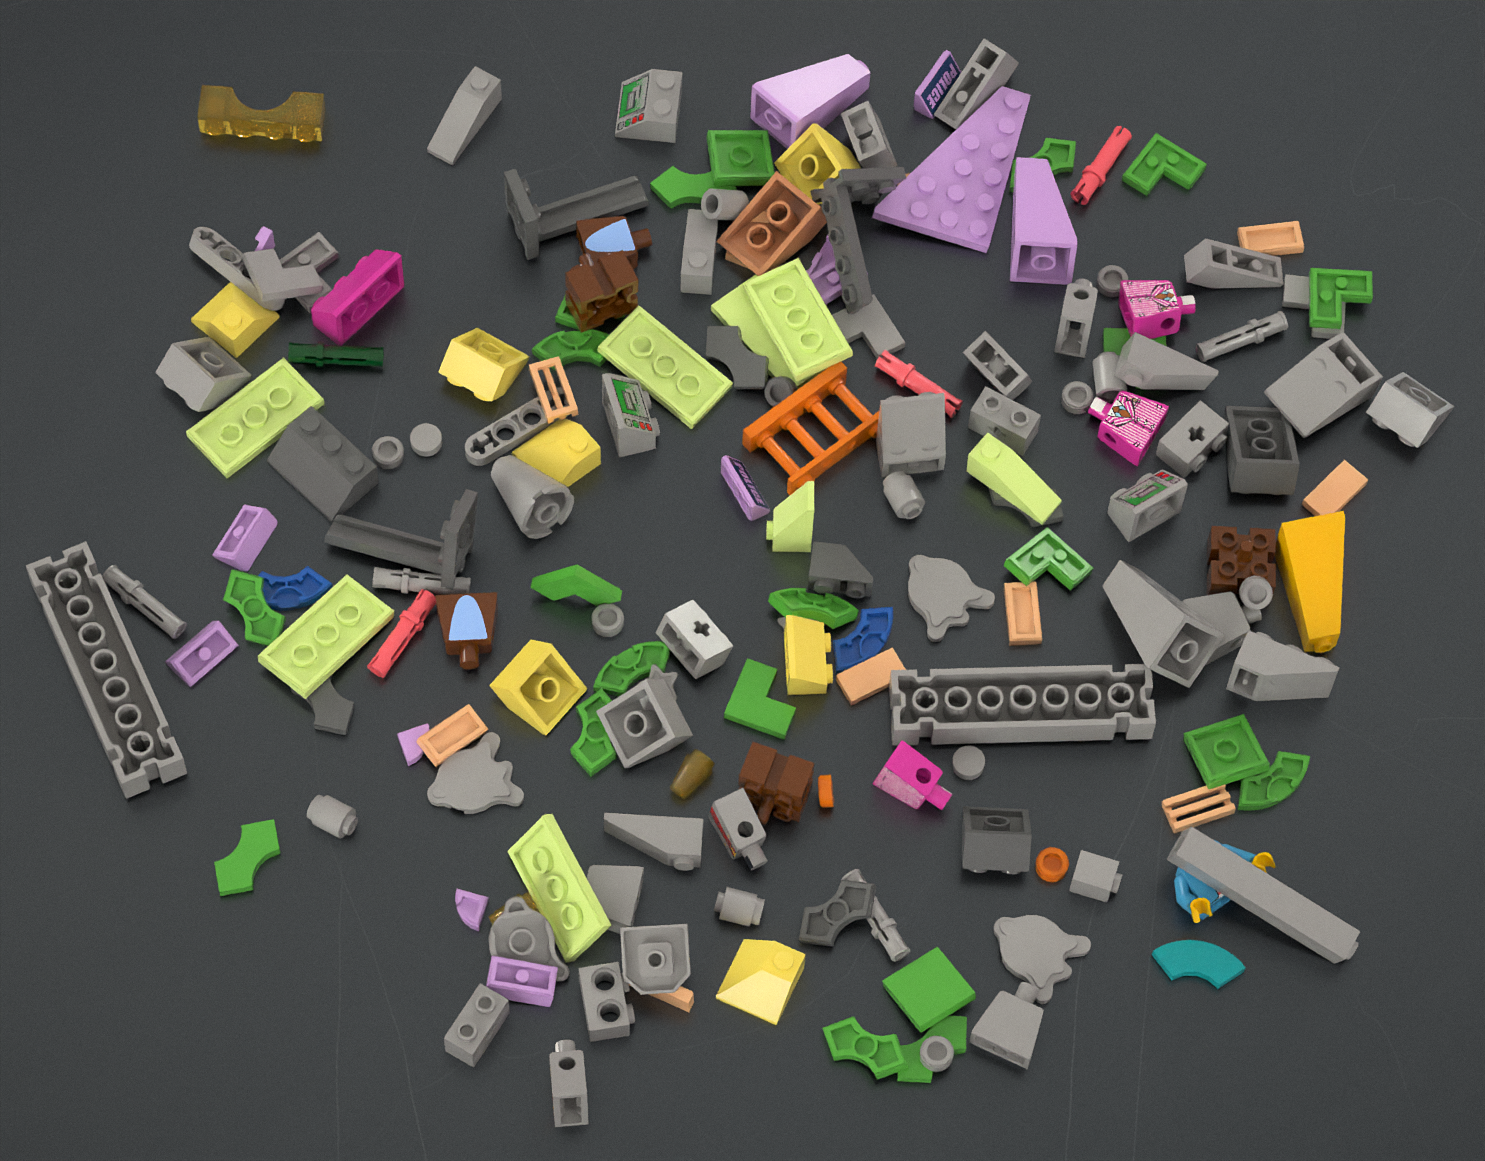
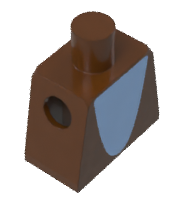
M624 216L576 221V237L582 255L588 253L594 264H598V258L606 253H616L623 250L632 268L635 269L638 266L637 250L652 246L649 229L645 228L631 232L627 218Z
M497 592L436 595L437 615L446 653L448 655H459L461 668H477L479 666V654L490 653L493 649L498 615Z

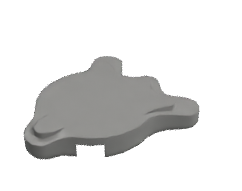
M916 555L910 559L908 565L910 572L908 598L915 611L925 619L927 637L930 641L940 642L949 627L967 625L969 622L967 608L989 609L993 606L995 601L994 593L976 586L959 564L948 559L929 558L924 555Z
M488 732L475 747L458 751L443 761L435 782L428 788L427 796L429 802L434 806H445L450 809L453 807L464 811V814L482 812L497 804L521 805L524 801V793L521 788L511 782L513 773L512 763L509 761L496 762L494 760L500 747L499 736L494 732Z
M518 896L509 898L505 903L504 911L495 920L490 929L488 940L491 956L558 967L556 981L566 980L570 970L556 954L555 936L549 921L541 913L530 908L523 898Z
M1026 915L1017 918L1002 917L994 925L993 931L999 942L1002 963L1014 976L1035 986L1039 990L1035 1001L1040 1004H1046L1051 1000L1055 983L1070 978L1072 969L1065 962V959L1085 956L1091 947V942L1087 937L1068 935L1054 922L1038 915Z

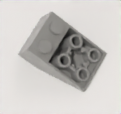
M1341 332L1318 346L1269 386L1264 393L1299 434L1305 438L1370 399L1374 395L1383 376L1348 336Z
M924 392L912 397L891 396L886 400L880 401L876 448L881 477H887L896 471L914 474L944 470L946 458L944 393Z
M1248 630L1234 662L1226 689L1254 701L1328 698L1340 667L1333 665L1326 658H1315L1303 653L1300 648L1294 645L1278 643L1267 634L1261 632L1254 633Z

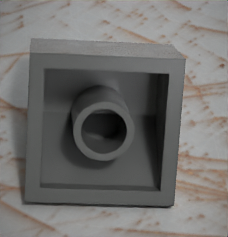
M963 806V869H969L976 873H984L988 870H1002L1006 874H1019L1021 871L1029 872L1032 838L1029 810Z

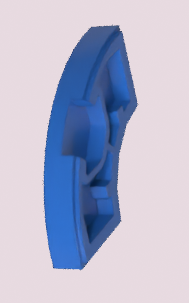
M309 566L297 574L286 577L272 576L264 571L258 575L264 578L263 592L270 608L276 611L306 607L318 601L333 587L331 582Z
M893 607L861 609L860 621L855 630L845 638L833 641L832 648L836 675L878 655L882 651L891 633Z

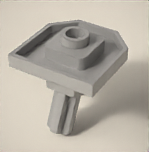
M688 923L620 928L623 979L641 995L675 993L691 975Z

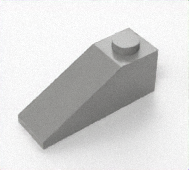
M983 39L934 113V116L951 127L958 129L1000 87H1004L1019 62L1004 50Z
M475 66L458 88L427 147V152L453 166L502 100L501 80Z
M688 209L681 268V292L711 295L718 220L706 218L702 210Z
M1206 238L1184 255L1188 283L1208 288H1269L1284 285L1280 257Z
M1135 332L1122 347L1114 377L1140 389L1205 390L1218 376L1219 371Z
M604 813V831L667 866H674L678 870L687 871L692 870L694 867H701L703 819Z

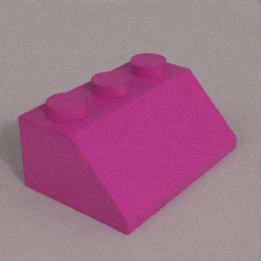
M376 249L369 256L362 257L356 264L355 269L347 277H341L328 295L318 298L311 309L313 325L338 346H342L405 287L401 255L397 252Z

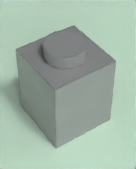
M1081 850L1069 891L1107 903L1110 892L1117 894L1122 874L1116 873L1119 861Z

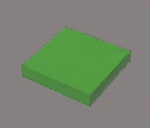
M708 130L706 138L714 186H764L775 174L768 130Z
M1244 714L1184 733L1183 740L1208 789L1269 771L1270 763Z
M938 947L882 980L883 987L920 1033L976 999L975 991Z

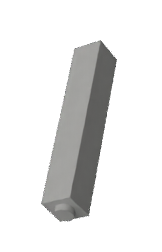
M1190 827L1181 832L1167 858L1168 861L1335 964L1345 959L1349 960L1353 956L1359 944L1356 942L1360 933L1359 930L1197 829Z

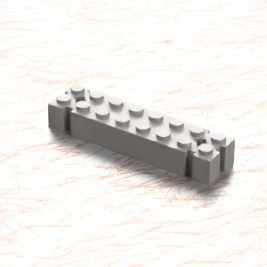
M83 542L63 550V559L52 562L51 557L48 556L26 565V569L39 602L42 604L48 623L110 764L114 767L124 796L127 799L149 790V781L160 777L162 783L187 774L183 756L174 736L171 737L169 725L102 575L98 573L97 565L87 542Z
M1125 664L1123 672H1113L1112 665L930 669L929 677H917V669L891 670L889 697L890 710H892V745H899L901 740L908 745H918L919 737H931V744L1113 740L1115 732H1125L1126 740L1152 739L1156 725L1154 700H1150L1153 689L1152 671L1145 664Z

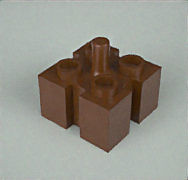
M623 250L602 255L597 260L598 264H594L588 253L583 254L578 259L580 264L565 272V285L568 289L565 291L566 305L581 333L604 324V320L614 316L617 319L630 314L638 306L636 293L638 292L639 280Z
M1211 526L1207 540V565H1210L1207 574V595L1225 592L1239 594L1242 582L1251 576L1265 578L1269 582L1274 594L1276 588V564H1272L1276 552L1275 529L1250 528L1248 535L1237 534V527Z
M752 742L739 774V789L744 788L754 810L757 811L756 815L761 825L767 823L772 810H774L773 815L782 821L794 820L799 822L813 787L812 777L815 763L793 755L786 757L778 754L776 749Z

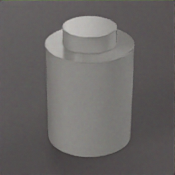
M712 188L704 193L701 200V209L704 216L708 219L734 221L749 204L747 195L740 190Z
M1103 352L1092 362L1096 397L1106 402H1114L1120 391H1127L1125 381L1114 377L1120 357L1114 352Z

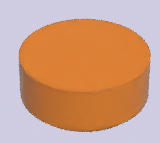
M831 774L818 777L819 802L822 808L834 807Z
M1055 847L1043 849L1038 854L1035 863L1038 876L1047 882H1057L1063 879L1069 867V859L1065 852Z

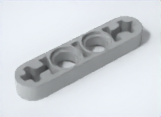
M197 227L194 229L189 243L190 249L263 308L272 311L283 308L286 299L261 301L252 279L245 277H250L243 262L244 254L210 228Z
M556 387L560 400H564L563 407H567L568 404L562 387ZM550 390L545 393L553 411L556 410L555 405L553 406V399ZM539 397L534 398L470 436L465 443L467 461L475 466L486 465L553 424L554 422L548 424ZM528 413H536L541 417V420L537 424L529 425L524 422L523 418ZM503 428H509L514 432V436L510 440H501L497 437V433ZM474 446H478L480 449L484 448L485 453L474 452Z

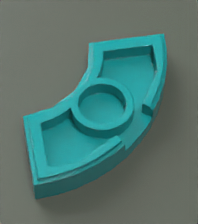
M1175 941L1160 946L1152 952V956L1171 981L1182 976H1198L1208 980L1219 989L1245 972L1246 969L1242 962L1233 954L1217 945L1204 941Z

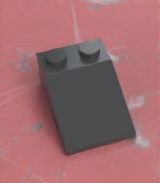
M1225 406V421L1229 423L1226 432L1228 437L1226 451L1227 473L1231 492L1294 495L1300 463L1291 423L1278 408Z

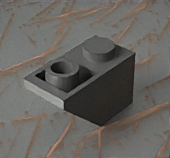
M813 541L808 589L820 594L835 592L846 594L852 598L871 597L873 576L846 545Z

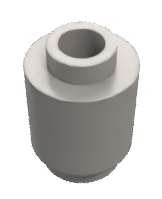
M896 471L884 479L883 492L897 517L906 519L917 517L922 512L925 500L912 477L906 475L904 471Z
M317 795L307 810V818L312 820L313 825L340 839L345 835H351L358 823L354 808L329 795L324 797Z
M727 887L725 893L718 892L714 911L720 912L719 919L749 927L750 924L759 925L765 899L757 898V894Z

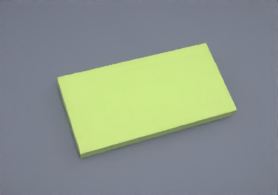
M799 258L743 283L744 291L796 382L853 356L851 347Z
M755 274L753 277H751V278L748 279L747 281H749V280H751V279H753V278H756V277H758V276ZM743 283L711 305V311L725 326H738L740 328L742 341L750 352L769 358L768 374L771 378L787 376L795 382L798 390L824 371L821 370L796 382L744 291Z
M639 305L597 349V352L626 376L639 380L643 390H647L649 395L690 429H693L733 386L732 381Z
M283 357L187 430L186 435L226 478H229L280 439L287 426L310 406L315 410L323 406L324 399Z
M347 574L258 655V662L306 699L394 618V610Z
M545 814L508 850V853L539 912L552 926L555 943L565 962H573L611 926V923L553 814Z

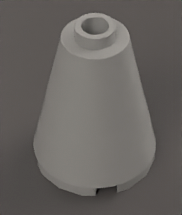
M513 455L500 457L493 464L491 478L520 530L527 537L538 539L547 536L553 532L550 527L558 522L560 525L564 523L574 504V496L566 485Z

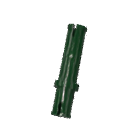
M318 341L317 344L289 342V363H316L320 367H323L324 364L383 367L384 347L325 345L321 341Z

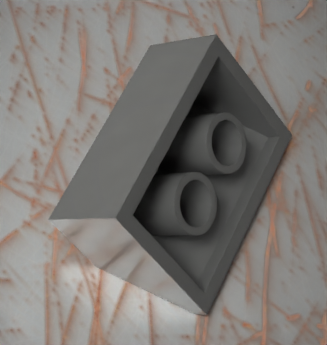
M312 406L287 426L267 459L269 465L332 523L336 515H343L379 483L377 466Z

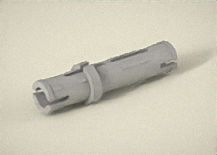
M1278 311L1258 321L1254 318L1249 320L1245 326L1202 343H1197L1195 345L1197 355L1201 362L1204 363L1209 359L1252 342L1256 344L1261 343L1265 337L1287 330L1288 322L1282 311Z
M111 565L102 575L104 582L121 595V600L124 603H131L169 634L172 639L178 638L183 633L187 623L144 590L143 584L140 581H133L116 565Z
M375 567L372 587L401 590V593L408 594V591L420 592L421 589L439 595L470 594L471 578L455 577V586L452 590L441 587V575L411 572L409 568H404L402 571Z
M859 869L848 872L841 879V881L849 880L867 883ZM875 896L871 919L866 918L872 927L871 933L875 939L881 941L890 959L894 962L899 961L910 953V948L907 947L897 931L895 920L888 917Z

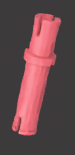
M1122 126L1114 128L1113 133L1091 165L1084 168L1082 171L1083 177L1071 191V198L1075 202L1079 203L1083 197L1081 205H1086L1097 187H1101L1106 181L1105 175L1132 138L1129 130L1123 128L1119 134Z
M887 350L882 352L881 355L883 357L877 359L875 363L876 368L881 369L896 379V383L899 386H906L918 395L924 392L944 393L945 413L951 418L956 415L955 410L959 411L963 404L961 399L959 400L917 372L915 366L911 363L905 364Z
M421 589L407 611L404 610L400 614V621L397 623V626L367 665V668L372 673L384 678L416 631H421L424 626V620L436 605V597L432 593Z

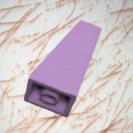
M846 54L756 82L752 86L750 118L761 128L768 130V133L788 149L813 123L818 124L824 129L869 88L870 71L862 61L855 60L852 56Z
M1017 157L1013 189L1010 281L1062 285L1072 283L1077 237L1048 160Z

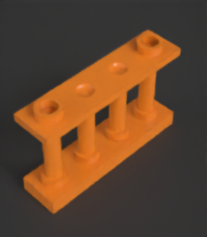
M842 362L825 369L743 430L742 445L750 453L758 447H764L790 475L787 482V493L789 495L793 494L807 481H815V478L869 438L877 437L879 411L872 415L845 386L847 367ZM830 394H836L863 423L849 433L821 404L822 400ZM805 412H813L839 441L827 450H824L797 421L798 417ZM782 429L789 430L814 459L800 468L773 439L775 434Z

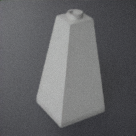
M1119 560L1102 587L1145 666L1190 688L1225 634L1144 572Z

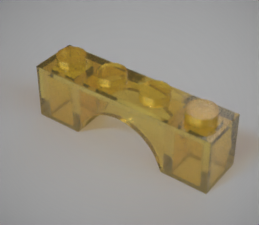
M202 85L197 117L200 132L210 135L231 134L244 138L260 136L273 140L288 138L310 142L312 140L322 141L326 108L323 93L293 91L288 100L282 105L270 110H255L242 104L237 99L232 87Z

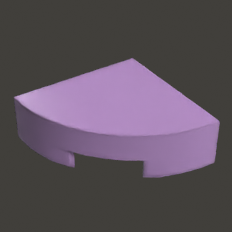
M264 226L261 227L255 237L259 241L255 251L273 249L275 247L273 231Z
M428 723L397 733L408 766L419 761L424 754L416 741L430 730Z
M457 889L455 902L461 920L470 928L479 931L489 903V897Z

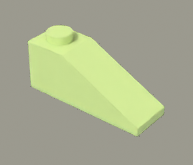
M988 432L968 454L966 472L1041 525L1061 504L1062 500L1011 448Z
M807 481L774 508L773 521H767L766 540H773L772 552H811L814 519V481Z

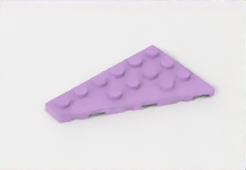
M1000 87L911 172L895 190L875 207L872 218L987 253L1031 95L1007 87Z

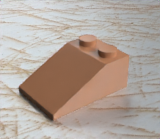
M776 171L716 242L753 273L760 276L777 268L808 244L827 222L822 208ZM765 211L771 223L751 221Z

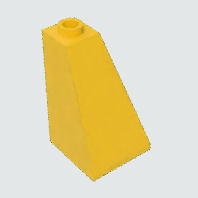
M1344 511L1284 522L1281 524L1277 536L1274 556L1305 653L1310 651L1324 653L1336 646L1340 635L1345 534Z

